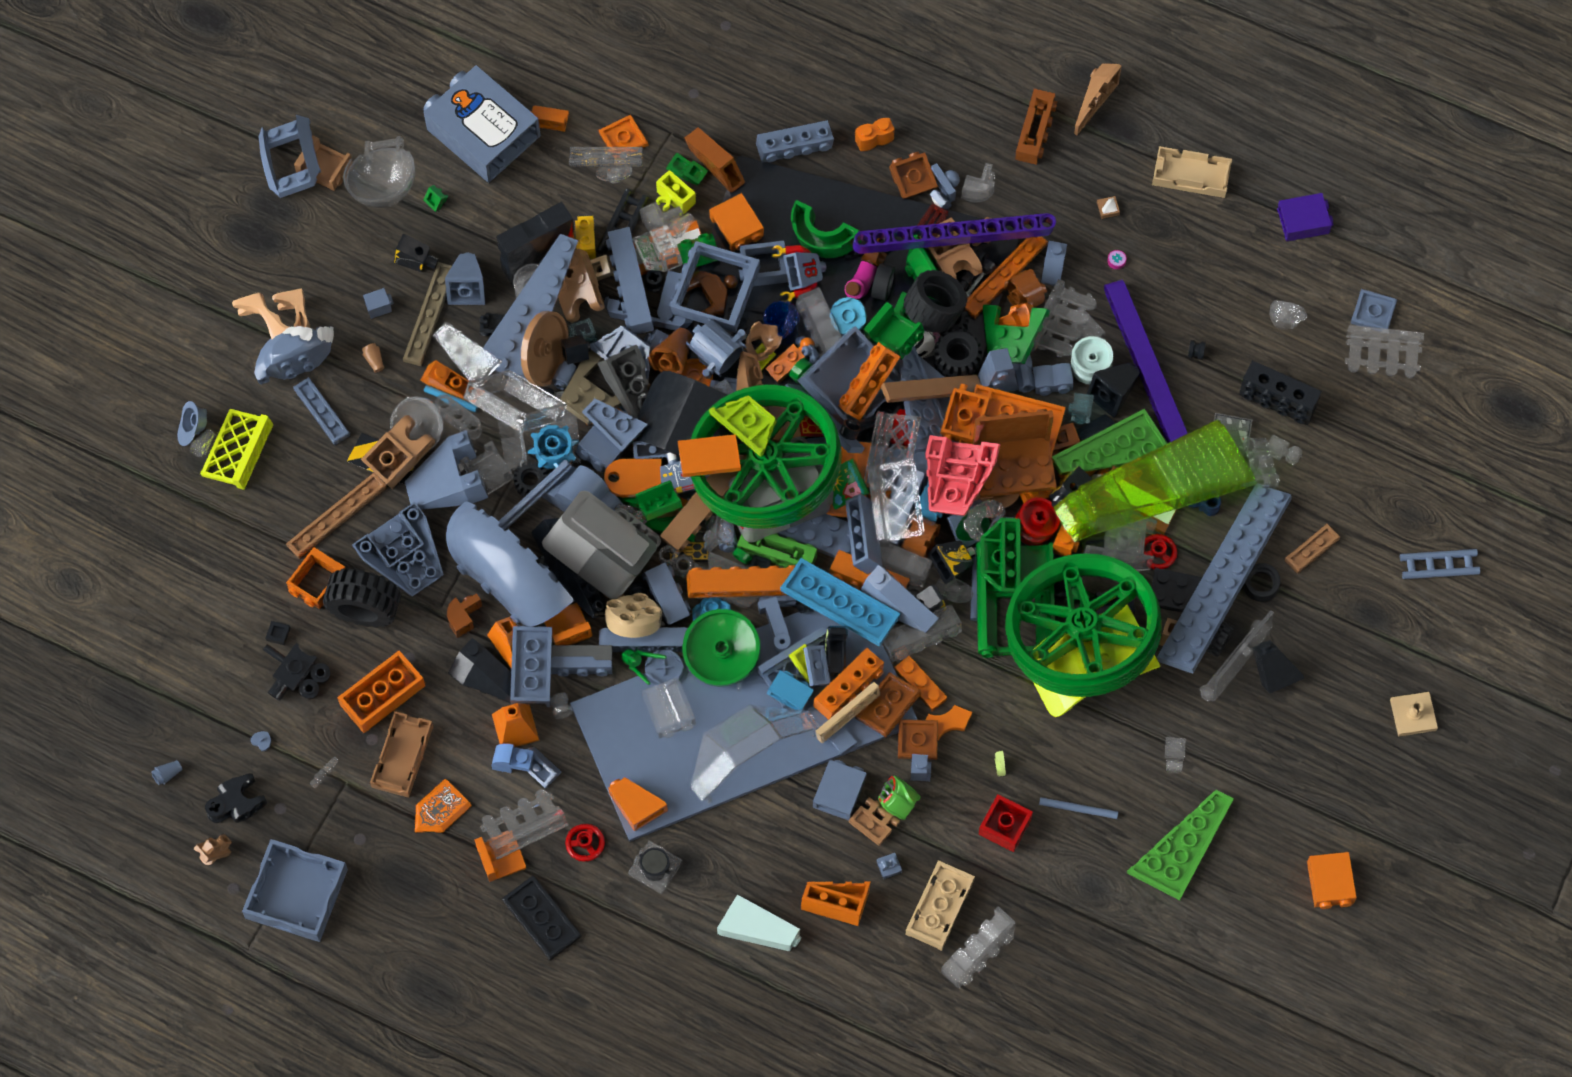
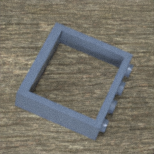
M695 241L694 247H691V250L688 252L689 260L683 265L681 280L678 279L676 283V294L671 297L669 307H671L672 314L704 324L709 322L707 319L710 318L724 330L736 333L759 273L760 261L759 259ZM700 255L748 269L729 320L681 306Z

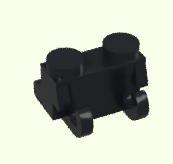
M490 312L481 315L479 319L480 335L491 336V333L495 331L505 315Z

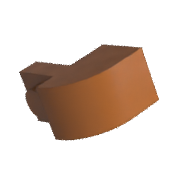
M477 593L473 596H467L461 603L457 598H454L448 606L447 617L449 625L457 638L474 629L473 621L469 614L482 607L481 599Z

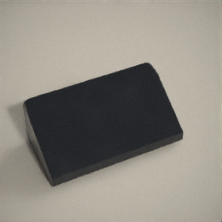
M1104 414L1076 430L1080 442L1114 425L1115 422Z

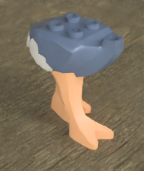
M302 288L277 293L272 296L273 301L279 303L277 305L278 310L295 309L296 321L293 327L284 325L279 315L267 308L264 296L261 293L245 296L232 302L234 308H239V316L254 313L260 314L268 326L271 339L261 349L254 372L260 385L269 382V377L285 380L295 378L304 372L312 371L330 353L334 338L333 327H318L316 330L310 328L306 316L305 297Z

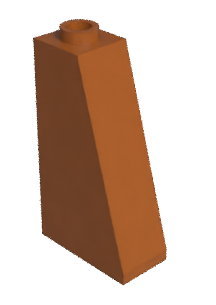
M699 127L684 137L690 151L730 193L745 183L734 158Z

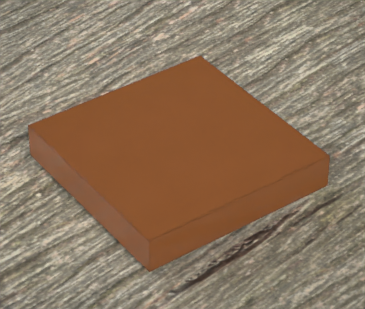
M901 719L898 732V759H912V754L928 755V760H937L938 721Z

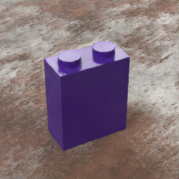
M1323 193L1279 201L1277 211L1286 242L1330 233L1331 226H1333V218L1328 214L1329 205L1327 199H1324Z

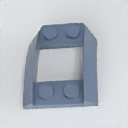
M296 115L295 121L267 131L262 127L259 134L260 154L270 190L275 192L280 198L315 186L317 182L316 177L318 173H321L314 149L312 131L310 130V119ZM299 139L307 169L276 180L270 149Z

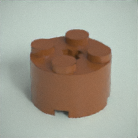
M1032 269L1025 270L1004 283L1005 291L1008 289L1010 294L1007 298L1012 306L1029 303L1035 308L1045 300L1044 294L1047 293V289L1043 283L1039 282Z
M915 514L911 521V528L907 527L904 532V541L901 549L925 559L928 557L927 553L935 545L934 540L939 535L941 525Z

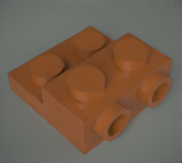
M919 151L909 155L910 158L904 160L902 157L897 158L889 166L894 182L897 184L903 199L938 187L925 152L921 154Z

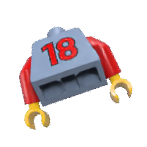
M779 245L774 246L772 249H778L779 254H774L772 257L778 258L782 254H786L783 258L790 291L793 290L791 293L782 292L780 296L788 295V299L782 302L789 303L794 297L797 299L811 294L817 286V282L823 278L822 272L826 271L825 262L819 261L818 254L811 253L810 250L802 245L785 246V248Z

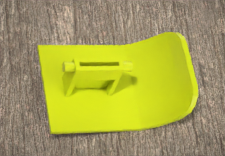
M1128 604L1113 617L1114 619L1139 627ZM1102 627L1101 629L1102 632L1128 636V633L1107 627ZM1066 634L1048 652H1052L1071 639V637ZM1092 640L1083 642L1089 661H1095ZM1099 643L1103 670L1123 662L1136 648ZM1078 648L1073 649L1047 666L1054 671L1062 673L1086 674ZM1155 655L1141 674L1160 667ZM1034 683L1047 710L1054 717L1064 715L1085 698L1060 695Z

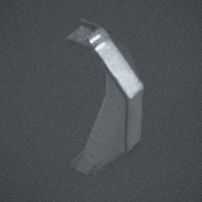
M747 705L703 733L691 782V792L694 791L701 801L706 799L709 804L712 802L711 793L737 766L780 739L808 731L815 737L816 730L820 726L809 711Z

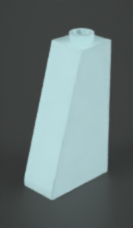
M739 895L736 896L717 927V932L721 936L790 951L793 946L797 947L801 940L799 928Z

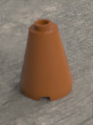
M685 328L676 329L651 351L648 358L651 367L655 371L683 373L690 350L686 342L690 344L693 338L690 331Z

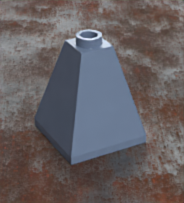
M469 252L459 254L445 277L448 305H485L483 276L475 254Z

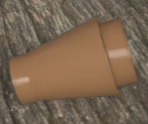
M375 343L369 344L362 349L363 357L375 373L385 368L380 348Z

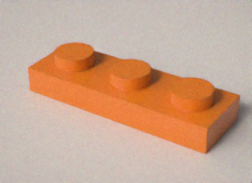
M910 656L894 667V670L904 681L921 691L919 697L931 711H934L947 700V696Z

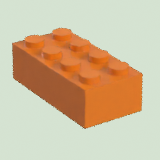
M399 650L337 698L343 710L360 730L365 733L424 688L425 683L423 677Z

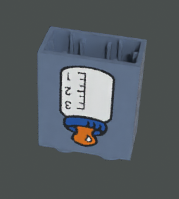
M477 65L468 73L465 71L457 73L450 82V89L442 96L438 94L433 95L426 102L423 109L427 130L488 183L541 136L538 118Z

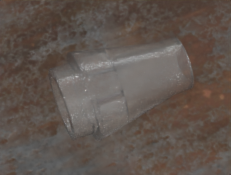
M687 213L670 222L667 230L673 238H681L695 220L691 214Z
M206 429L191 442L190 451L197 457L206 455L215 437V433Z

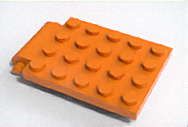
M960 384L959 389H953L940 431L942 437H947L951 441L972 444L975 418L983 415L993 417L1002 413L1012 415L1021 411L1030 413L1040 409H1047V411H1053V423L1049 440L1051 454L1053 455L1066 407L978 384L975 386L974 393L967 391L968 386L966 384Z

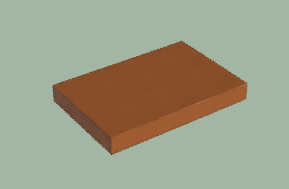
M891 672L879 684L880 696L855 716V719L886 738L921 695L919 689Z

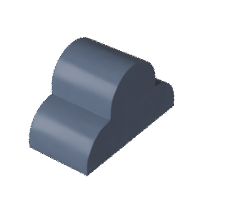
M581 465L578 468L572 466V469L542 496L563 512H565L581 491L590 492L614 511L619 508L625 509L619 498L609 491L604 480L591 469Z

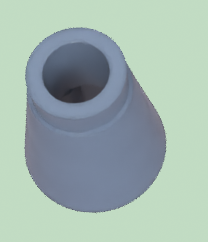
M176 760L155 767V770L151 771L158 785L166 784L182 771V767Z

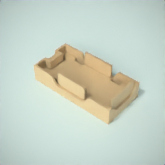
M1159 146L1152 185L1225 198L1232 159L1218 156L1208 158L1209 154L1183 150L1181 154L1178 149Z
M938 861L907 926L905 935L912 936L942 951L964 900L967 898L974 883L975 876ZM934 877H936L937 879H936L935 884H934V886H933L931 883H932ZM962 890H966L964 896L960 897ZM917 912H918L919 918H918V920H915L916 915H917ZM946 925H949L948 931L944 932Z

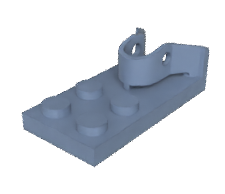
M513 626L511 705L516 703H541L550 707L552 627Z

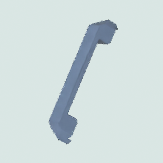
M609 296L605 297V309L611 318L621 320L628 318L627 313L621 311L622 307L619 300L609 299ZM677 315L674 316L673 321L651 317L653 326L670 330L686 329L693 321Z

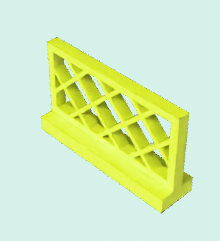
M229 409L200 473L201 476L233 484L237 488L244 490L273 427L270 418L262 414L261 416H256ZM233 415L240 417L242 420L234 425L230 423ZM251 421H257L256 426L248 430L246 424ZM244 425L246 431L236 436L234 430ZM232 431L234 437L224 442V435ZM249 436V442L241 446L239 440ZM237 442L239 448L229 452L227 446ZM225 448L227 454L217 458V451ZM241 452V459L233 462L231 456ZM229 458L231 464L221 468L219 462ZM217 464L219 470L209 473V468ZM234 468L235 473L233 477H225L224 473Z

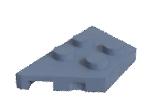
M625 326L618 327L612 333L606 334L602 339L590 344L591 350L603 359L637 344L645 360L646 379H649L650 363L648 357L653 347Z

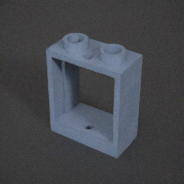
M784 241L743 245L740 246V253L738 254L745 256L776 252L779 254L778 249L772 248L776 245L785 248ZM786 254L778 257L780 271L758 273L754 286L788 282L783 258ZM742 267V270H739L740 281H744L748 269Z

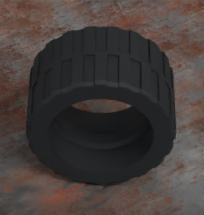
M927 270L917 276L904 298L905 312L915 324L917 322L922 323L926 331L934 333L946 332L954 326L965 309L967 294L959 281L951 275L942 271ZM927 296L936 299L943 306L937 305L936 303L932 302Z

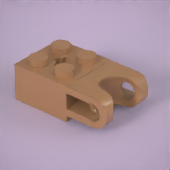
M951 217L941 223H951L955 221ZM951 231V232H950L952 235L958 236V233H957V232H955V231ZM932 233V235H933L934 237H936V238L940 237L939 234H937V233ZM970 244L926 248L938 270L951 275L955 279L956 273L960 270H969L974 276L983 272L981 262L970 247Z
M577 249L574 252L558 296L565 318L570 323L580 319L579 307L584 301H587L590 308L595 311H601L605 307L587 251Z
M405 415L360 459L391 489L405 477L435 444V439L428 434L423 435L418 440H410V432L415 426V421L410 415Z

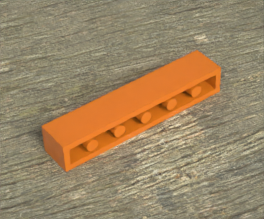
M790 565L787 568H779V566H769L768 568L751 566L749 569H741L738 566L731 567L730 569L713 567L710 570H703L700 567L692 568L687 574L688 598L787 595L780 591V587L796 565Z

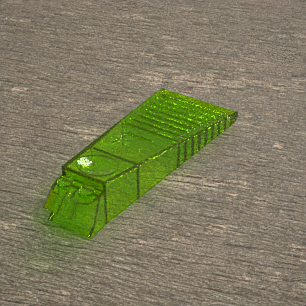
M1218 419L1079 486L1078 490L1068 494L1054 506V510L1067 533L1071 535L1074 542H1077L1100 532L1253 486L1256 481L1254 474L1226 427Z

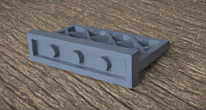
M822 626L758 666L757 672L760 677H763L769 688L772 682L768 676L772 673L778 674L779 669L782 667L784 672L786 665L793 663L788 655L803 644H806L807 647L818 646L825 641V628ZM797 669L796 674H793L795 679H804L802 675H798L799 670ZM829 673V677L831 678L838 673ZM778 701L782 708L786 706L785 704Z

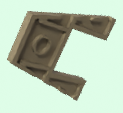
M593 350L588 352L589 360L581 361L559 400V405L587 425H590L592 422L582 411L594 399L616 409L622 406L616 395L611 397L586 379L598 366L597 363L604 360Z

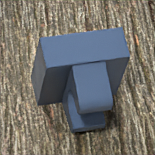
M895 853L876 860L883 879L902 873Z

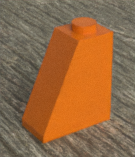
M625 777L621 780L613 781L610 787H608L610 796L634 831L668 811L665 801Z

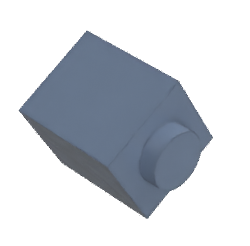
M384 288L363 295L371 319L392 312L391 305L394 303L390 293L386 294Z

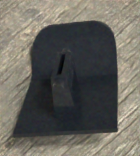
M663 371L653 381L637 416L638 420L649 426L636 439L680 457L678 441L690 440L697 423L705 412L720 399L727 396V394L689 377L671 371ZM721 425L712 437L734 434ZM736 437L737 444H743V442L738 437Z

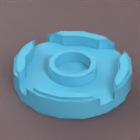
M846 297L839 299L833 304L829 318L834 329L841 334H845L855 326L859 331L862 330L866 324L867 312L860 301Z

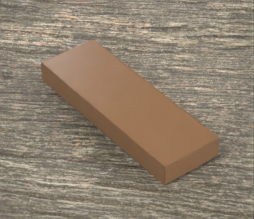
M1326 524L1285 558V562L1298 574L1340 540V536Z

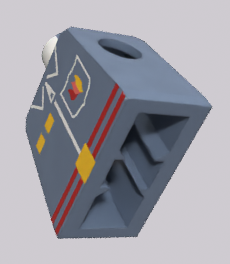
M672 453L666 454L668 465L660 467L661 483L670 480L678 496L696 492L691 477H683L679 457Z

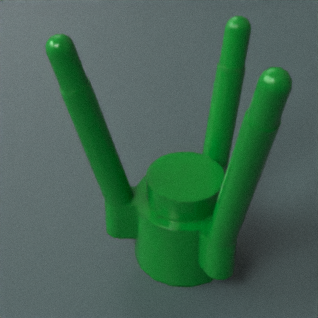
M627 649L622 653V661L629 665V669L634 671L647 685H650V681L636 668V666L641 664V656L659 659L667 658L666 655L643 652L641 650L635 652Z

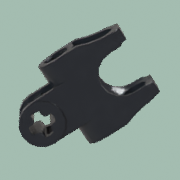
M252 773L231 778L217 787L220 795L210 799L205 805L208 819L211 822L220 823L232 816L234 822L239 823L252 817L267 804L264 795L252 799L243 796L244 790L256 782Z

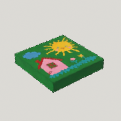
M854 459L841 464L839 475L833 488L832 505L835 510L845 506V501L860 493L864 496L870 493Z

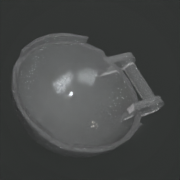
M397 136L396 139L371 142V140L365 141L364 155H359L354 161L350 159L344 170L343 181L347 191L356 201L367 207L386 208L399 203L410 192L414 185L416 169L414 159L409 150L405 151L403 149L404 142L402 136Z

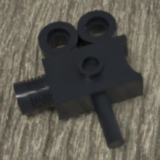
M298 643L293 646L287 656H284L268 644L263 649V651L281 662V665L272 676L276 681L268 691V694L278 701L282 700L288 690L294 692L297 687H299L303 698L313 699L319 693L318 683H325L330 678L329 667L323 663L315 665L317 657L305 654L300 650ZM323 670L324 675L318 676L317 671ZM311 671L312 679L304 680ZM306 686H312L313 690L311 692H307L305 690Z

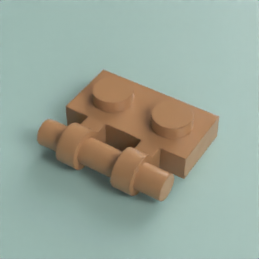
M869 797L865 804L870 808L866 810L863 806H860L849 819V823L880 846L892 832V829L887 825L891 823L897 827L900 820L887 812L879 801H874ZM876 812L883 817L882 821L873 814Z

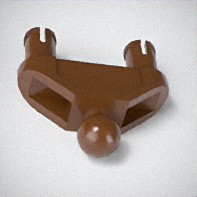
M696 271L693 273L687 292L696 287L700 288L711 304L710 307L701 312L721 317L724 315L727 303V289L736 288L738 279L734 275H727L722 282L718 275Z

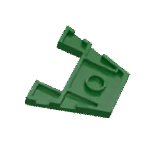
M983 305L987 352L1008 348L1012 364H1025L1035 344L1034 340L1038 332H1041L1043 328L1042 323L1045 317L1049 316L1050 310L1032 308L1028 327L998 325L1001 312L1000 306Z

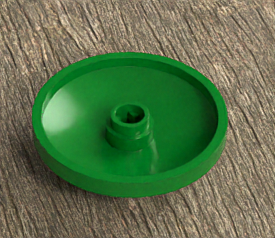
M716 609L700 615L691 623L683 639L682 651L688 669L697 679L711 686L725 687L737 684L751 674L758 663L761 644L759 635L748 618L733 610Z

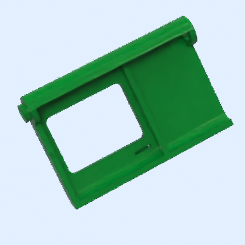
M980 542L976 544L978 654L982 655L983 658L1011 655L1009 647H999L997 644V599L1012 598L1014 593L1000 592L980 575ZM1053 543L1048 545L1020 546L1021 582L1032 571L1053 560ZM1054 584L1041 591L1034 598L1035 603L1055 605ZM1039 614L1041 617L1055 620L1053 615ZM1036 625V644L1034 646H1025L1027 651L1031 653L1037 645L1054 631Z

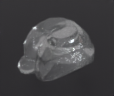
M1278 299L1274 300L1270 305V319L1273 325L1280 330H1291L1300 321H1304L1307 318L1305 309L1300 305Z

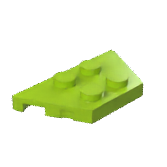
M749 395L737 401L728 402L724 407L709 409L710 415L733 434H736V437L760 457L763 456L776 424V418Z

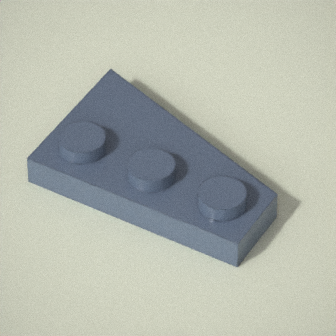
M594 399L582 411L621 452H624L649 426L597 399Z

